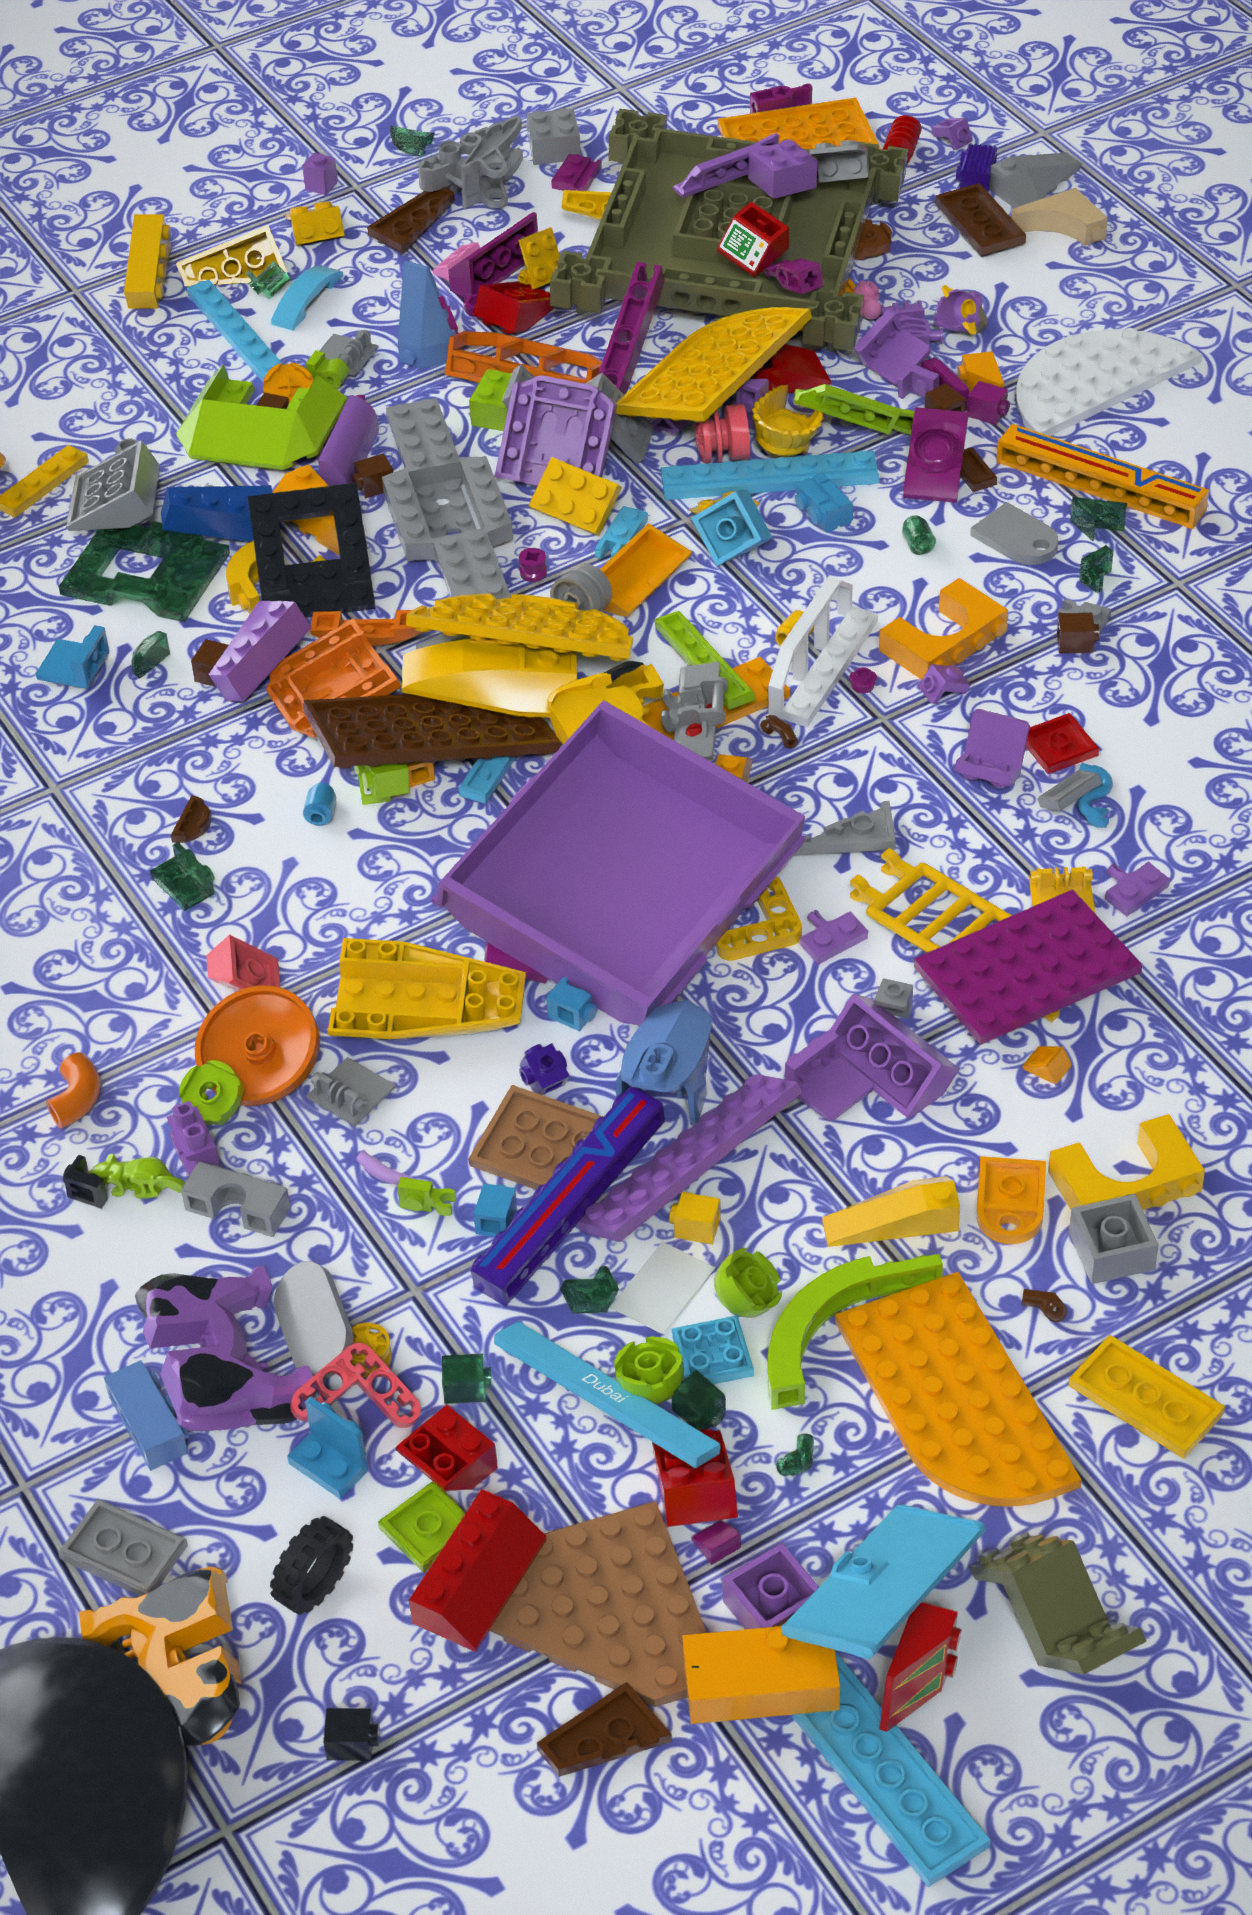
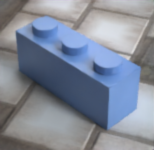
M142 1360L103 1377L108 1397L150 1471L188 1454L185 1439L190 1437L188 1430L176 1422L173 1416L175 1409L168 1394L161 1395L159 1391L161 1384L154 1370L148 1372Z

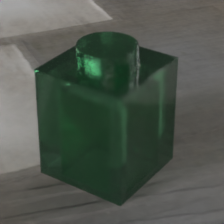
M483 1353L442 1356L444 1404L486 1402V1388H492L491 1367L484 1366Z
M696 1370L673 1391L672 1410L698 1431L716 1427L726 1415L725 1394Z

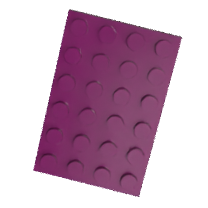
M1073 889L914 958V968L980 1045L1142 973V963Z

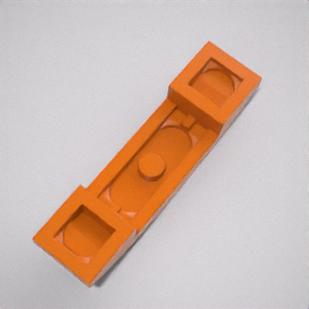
M396 610L395 619H354L364 632L371 646L401 642L422 633L415 630V627L406 626V616L412 610ZM341 611L313 612L310 633L320 638L349 620L342 619Z

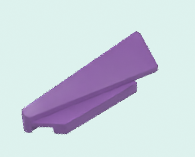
M774 133L753 145L695 165L683 182L673 186V190L684 198L747 175L749 151L758 149L763 145L778 144L779 135Z

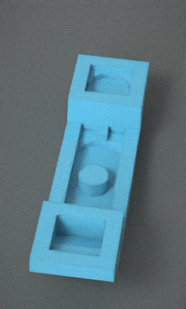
M318 265L303 272L290 285L281 298L271 319V325L294 331L306 317L305 308L324 287L332 289L343 277V271Z

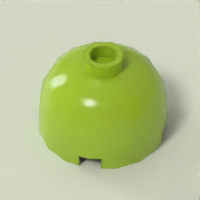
M741 1248L726 1257L720 1264L715 1274L714 1287L719 1301L730 1313L738 1317L755 1318L778 1305L782 1298V1291L778 1293L777 1283L781 1280L773 1264L762 1253L756 1251L751 1254L746 1252L748 1248Z
M645 1337L646 1343H640L636 1346L635 1342L632 1341L618 1352L614 1360L616 1379L620 1386L631 1394L642 1396L654 1404H660L671 1399L678 1392L684 1379V1363L679 1347L676 1343L662 1337Z

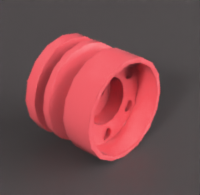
M744 404L726 405L724 408V418H719L718 411L716 410L710 415L709 420L700 423L696 422V445L701 455L702 463H711L712 452L714 453L716 463H721L724 450H727L732 462L749 460L750 437Z

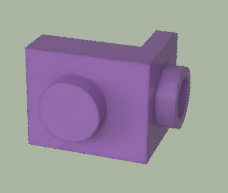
M931 664L919 684V689L931 703L937 704L944 691L966 694L971 684L963 676L964 672L957 666Z

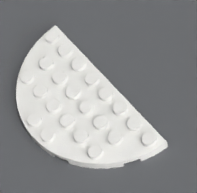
M1133 328L1097 330L1069 335L1040 350L1024 366L1016 387L1017 412H1020L1023 424L1027 429L1052 436L1202 362V354L1188 344L1159 334L1137 331Z

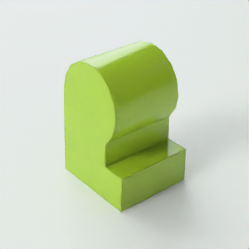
M315 350L305 363L306 369L312 374L313 380L318 375L336 389L340 387L350 371L348 365L343 360L338 358L327 359L325 358V352Z

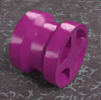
M527 548L520 552V576L523 580L538 582L546 577V554L543 550Z

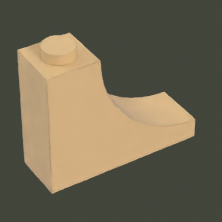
M1077 188L1012 209L1011 218L1024 233L1032 231L1060 233L1076 239L1084 246L1106 239L1108 218Z

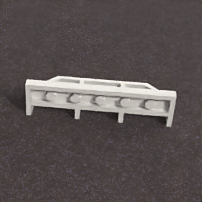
M828 576L780 646L768 685L769 715H775L780 719L809 727L878 623V613L852 606L853 584ZM837 592V614L845 617L829 640L830 601ZM814 625V648L822 650V652L808 671V633ZM793 661V680L801 683L784 707V687Z

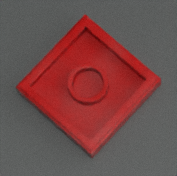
M1070 713L1031 726L1026 744L1028 751L1047 774L1099 756L1100 749Z

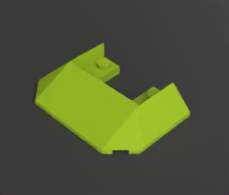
M223 364L206 382L176 435L190 459L285 470L292 467V462L304 456L310 459L319 454L348 399L344 394L316 375L309 389L298 388L287 409L248 405L247 402L255 391L253 383L229 379Z

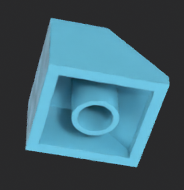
M748 490L735 491L691 517L716 566H720L750 552L773 538Z

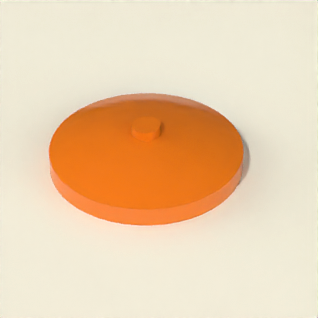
M268 985L244 988L221 1000L203 1020L195 1041V1062L198 1067L208 1064L206 1061L211 1060L221 1061L230 1066L245 1085L240 1105L258 1106L272 1103L294 1091L311 1072L319 1052V1028L310 1009L294 993L280 987ZM214 1086L212 1089L215 1094L217 1093V1086Z

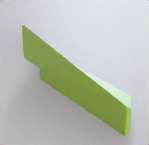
M827 384L808 390H795V404L888 435L892 429L911 435L915 411L897 408Z

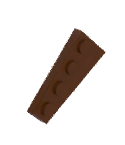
M446 187L433 192L423 191L367 227L368 235L403 254L454 202V192Z

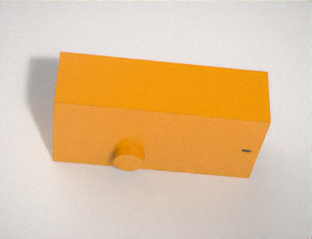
M781 1626L682 1635L690 1724L840 1710V1681L836 1654L833 1649L788 1638L782 1634Z

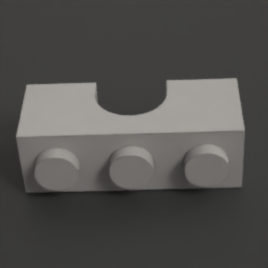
M200 1161L181 1189L186 1211L215 1219L223 1207L230 1204H241L240 1211L244 1229L270 1237L275 1236L291 1209L286 1187L275 1182L269 1183L253 1178L245 1173L233 1172L216 1164L210 1165Z

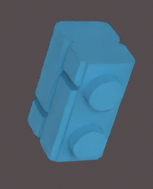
M824 473L817 474L812 479L807 478L798 482L795 502L800 510L804 509L809 514L814 525L818 524L828 533L837 529L838 526L843 527L853 521V503Z

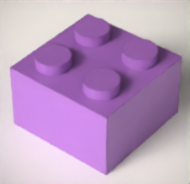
M783 140L778 144L770 146L763 145L758 149L749 151L748 179L773 199L817 188L818 160L793 140Z
M783 1543L722 1578L723 1603L744 1629L782 1626L819 1588Z

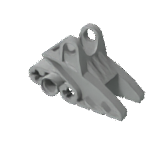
M519 116L504 120V122L492 124L489 128L484 127L475 130L474 133H467L460 138V144L455 141L442 142L439 145V154L423 159L418 163L420 189L433 192L446 187L453 191L454 194L462 190L464 209L479 202L493 209L506 206L508 204V195L504 184L518 170L523 161V151L519 147L510 150V145L522 129V119ZM461 154H467L468 157L464 159ZM493 198H502V200H499V201H494V200H491V199H493Z

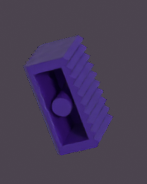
M970 143L967 151L961 153L960 166L957 167L956 181H960V188L980 183L989 193L991 165L997 163L996 146L992 147L986 144L984 146L981 144L973 145Z

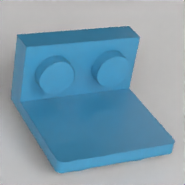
M94 625L90 633L84 637L82 643L57 639L36 672L37 680L88 689L109 654L105 627Z
M309 1397L305 1401L311 1433L287 1455L288 1464L341 1499L368 1472L363 1432L354 1421H346L337 1415L329 1404L325 1402L320 1403L314 1398Z

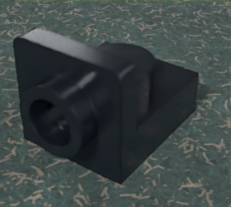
M78 1155L73 1163L65 1168L63 1173L67 1197L102 1209L108 1200L104 1179L94 1173H86L88 1172L86 1157Z

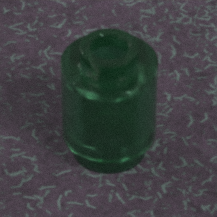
M918 515L910 516L904 521L902 534L911 552L916 555L929 553L935 547L936 538L928 522Z

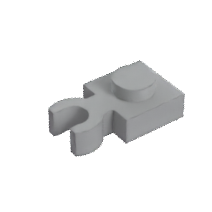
M1064 599L1063 609H1058V613L1092 612L1094 624H1099L1100 635L1111 617L1110 608L1084 602L1082 606H1079L1076 602L1069 599Z

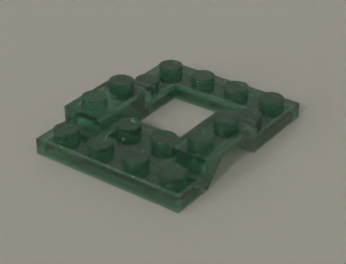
M153 521L149 528L133 525L130 528L98 529L58 586L59 593L62 596L112 606L121 598L143 602L158 617L185 623L229 556V545L204 540L203 535L163 530L162 522ZM120 549L163 558L150 579L118 572L114 579L102 576Z

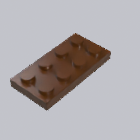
M980 183L935 196V204L981 256L1026 243L1024 231Z

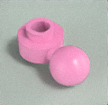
M862 280L854 287V293L864 295L863 316L869 320L877 319L881 315V304L878 301L879 289L873 282Z

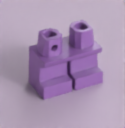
M190 1101L174 1106L172 1108L173 1115L166 1117L173 1130L169 1133L170 1140L188 1178L199 1161L220 1166L216 1145L197 1106L193 1107Z

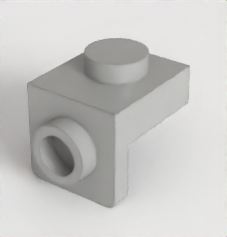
M883 978L875 997V1004L884 1007L894 1016L909 1019L913 1006V985Z

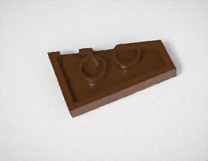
M626 1682L536 1744L537 1751L555 1773L561 1777L672 1742V1734Z

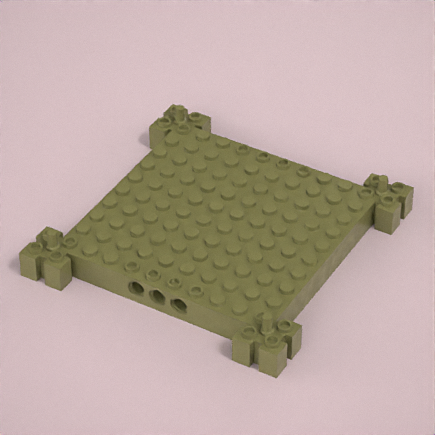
M620 108L615 119V125L612 126L609 134L608 161H615L623 165L586 258H582V253L561 252L557 262V269L554 270L550 280V306L570 309L574 304L578 314L586 312L601 313L605 298L618 301L624 300L636 262H643L647 264V280L645 282H650L654 274V264L662 266L665 282L656 306L710 313L718 316H730L749 310L772 307L808 308L812 318L803 326V344L818 347L823 346L827 342L826 349L828 351H835L836 349L853 351L857 340V333L863 320L864 295L845 292L872 202L876 204L880 203L881 200L898 202L901 185H903L906 175L908 149L889 146L888 150L879 149V144L860 142V145L868 147L870 178L819 183L817 162V188L775 199L771 198L749 180L748 174L682 198L673 190V186L683 182L695 165L757 142L668 130L667 115L648 112L647 116H641L639 111ZM752 201L788 226L789 249L770 265L787 259L791 262L799 258L819 263L823 287L800 294L783 288L779 284L777 277H768L765 274V270L754 278L717 252V247L733 216Z

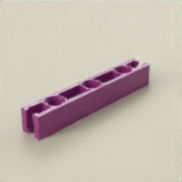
M636 262L598 373L599 375L603 372L624 395L628 391L665 282L662 266L654 264V274L650 282H645L647 280V264Z

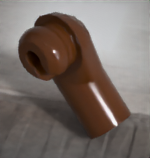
M768 715L765 720L761 721V729L768 735L774 731L779 733L786 748L791 749L798 744V739L792 726L775 715Z
M1031 1289L1023 1290V1306L1038 1307L1053 1322H1060L1066 1317L1067 1308L1056 1293Z

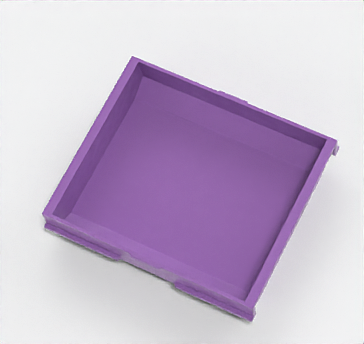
M603 700L543 768L525 783L509 801L506 809L438 883V892L432 897L431 902L441 908L444 906L468 931L536 970L556 984L563 977L568 978L569 985L581 988L592 995V1003L596 1004L599 1010L619 1022L639 1027L656 1007L673 1003L707 962L706 956L744 909L751 908L805 843L806 837L801 834L806 816Z

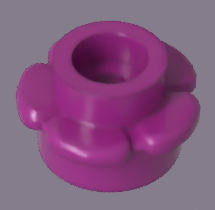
M866 667L856 669L855 672L849 675L852 689L862 694L871 692L874 689L875 681H877L876 673Z

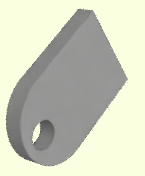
M1005 502L971 527V537L1020 564L1038 565L1051 560L1058 550V535L1052 527L1008 502Z

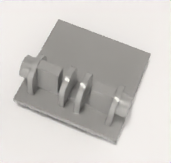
M364 329L356 333L355 339L333 333L319 351L325 352V358L327 359L338 358L343 360L349 367V375L356 376L378 349L379 345L371 343V334L368 330Z
M347 1057L329 1075L325 1072H316L311 1078L314 1089L306 1095V1098L355 1127L396 1088V1085Z

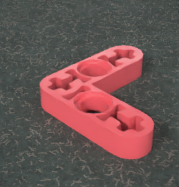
M354 1343L348 1346L294 1393L290 1404L294 1417L306 1422L308 1421L306 1408L304 1410L299 1409L300 1398L302 1397L307 1400L309 1397H312L316 1392V1389L312 1387L313 1385H316L320 1396L315 1400L320 1403L325 1402L331 1406L357 1384L397 1427L408 1428L414 1425L421 1412L418 1399L368 1345L363 1343ZM353 1353L356 1356L361 1354L366 1356L364 1365L369 1371L374 1365L378 1368L372 1371L366 1380L363 1378L366 1373L364 1367L360 1364L355 1366L351 1364ZM327 1374H337L341 1378L342 1386L338 1390H328L324 1386L323 1378ZM377 1377H385L391 1383V1389L385 1394H379L372 1388V1381ZM396 1391L400 1393L396 1399L403 1407L409 1404L412 1407L410 1418L407 1415L402 1417L397 1415L399 1406L394 1400H392L390 1405L385 1403L394 1396Z

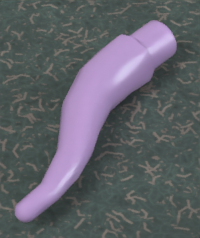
M366 1151L360 1152L357 1156V1161L364 1167V1170L380 1181L398 1185L400 1177L414 1179L388 1168L375 1156L372 1157Z

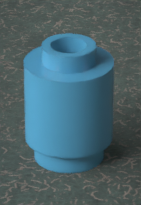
M317 783L307 792L303 817L312 825H326L332 819L336 794L329 784Z

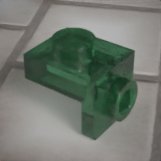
M274 261L257 277L250 271L245 273L251 280L248 285L258 295L262 292L268 299L291 279Z
M1107 545L1081 559L1079 580L1096 593L1103 590L1104 576L1112 572L1114 550Z
M600 1266L593 1279L564 1280L560 1290L572 1314L607 1313L619 1291V1287L607 1266Z

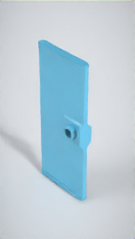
M896 1505L852 1553L846 1551L834 1563L829 1578L781 1626L782 1634L798 1641L871 1659L974 1543L986 1532V1526L980 1521L907 1505Z

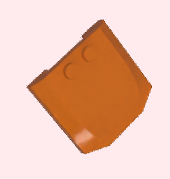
M352 618L283 659L269 674L270 683L267 684L266 691L292 730L316 738L317 735L303 711L304 700L385 696L402 686L387 663L383 662L367 640L362 629Z

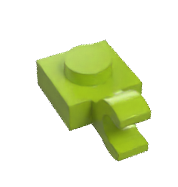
M400 1177L397 1186L400 1208L411 1211L432 1212L434 1207L440 1215H452V1205L443 1202H456L455 1190L450 1188H433L431 1181Z

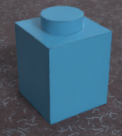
M483 1183L473 1213L475 1234L495 1237L499 1232L506 1230L512 1223L517 1211L515 1188L500 1184Z

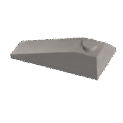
M1067 152L1009 157L991 165L990 191L1013 208L1043 199L1049 192L1053 193L1061 181H1067L1081 168L1082 163Z

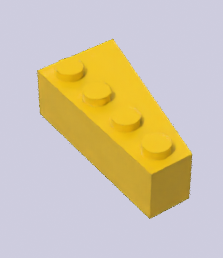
M134 214L124 287L128 309H158L160 298H163V284L172 248L170 242L171 228L170 225H166L164 214Z

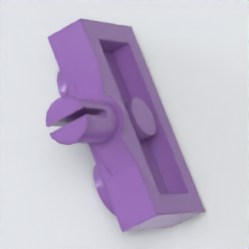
M1149 861L1130 873L1124 872L1117 864L1113 863L1107 869V874L1112 876L1118 883L1106 891L1105 899L1128 917L1167 889L1171 879Z
M814 910V913L811 911L808 914L807 919L816 929L802 936L800 945L819 965L868 939L869 931L851 911L834 920L826 921L818 910Z

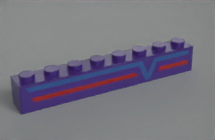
M631 1086L624 1094L618 1095L613 1102L612 1108L604 1117L601 1116L597 1119L592 1131L585 1139L577 1142L573 1153L567 1160L556 1166L553 1176L545 1185H541L536 1189L532 1200L525 1208H521L516 1212L512 1223L506 1230L499 1232L495 1236L492 1246L486 1253L475 1259L470 1270L474 1288L506 1307L586 1214V1209L595 1204L665 1122L663 1103Z

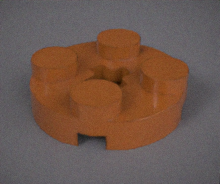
M867 219L855 259L864 260L867 257L888 254L892 243L890 227L883 222H880V225L872 224V220Z

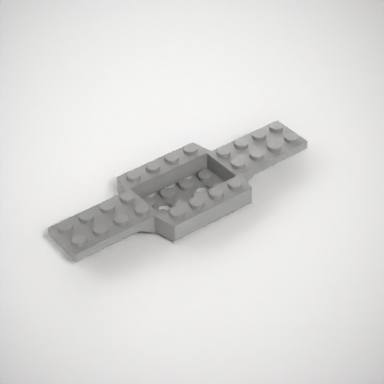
M437 398L386 407V417L404 469L382 477L383 491L407 561L434 560L438 563L450 597L491 593L495 599L511 598L493 547L513 540L512 521L487 456H458ZM463 482L481 529H476L461 488ZM439 499L449 500L445 505H439L436 501ZM452 532H458L457 534L448 535Z

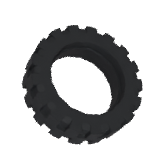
M321 1516L320 1519L314 1518L311 1520L310 1525L305 1524L300 1529L297 1537L294 1535L289 1541V1547L286 1551L283 1550L279 1557V1564L275 1565L272 1573L274 1578L270 1581V1588L273 1589L270 1594L274 1600L298 1615H303L304 1612L309 1613L315 1605L319 1606L324 1601V1597L327 1594L330 1595L335 1589V1583L337 1580H341L345 1573L343 1569L350 1562L351 1557L349 1553L353 1551L354 1545L351 1542L353 1535L349 1533L350 1531L326 1516Z

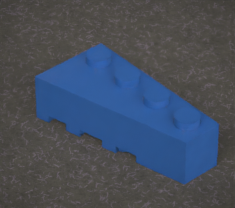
M272 485L168 487L161 509L162 528L167 531L251 542L253 541L248 496L273 493Z

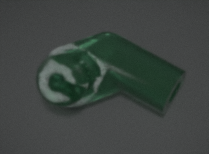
M811 1434L798 1435L796 1450L777 1460L776 1469L781 1476H795L811 1468L814 1450V1437Z

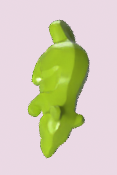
M109 1154L106 1161L96 1164L91 1170L86 1172L94 1173L103 1178L105 1184L112 1183L116 1185L111 1191V1194L115 1197L123 1196L126 1190L129 1189L135 1191L134 1195L136 1198L158 1197L165 1187L182 1194L181 1189L186 1183L170 1174L162 1160L152 1156L132 1161H117L114 1154Z

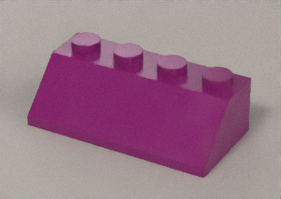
M530 213L449 269L450 291L466 299L470 295L478 294L480 285L500 283L525 266L518 240L538 232L537 213Z

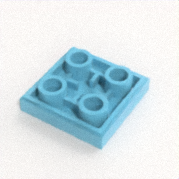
M738 1316L671 1328L673 1342L679 1347L680 1354L683 1357L684 1380L687 1390L754 1376V1367Z

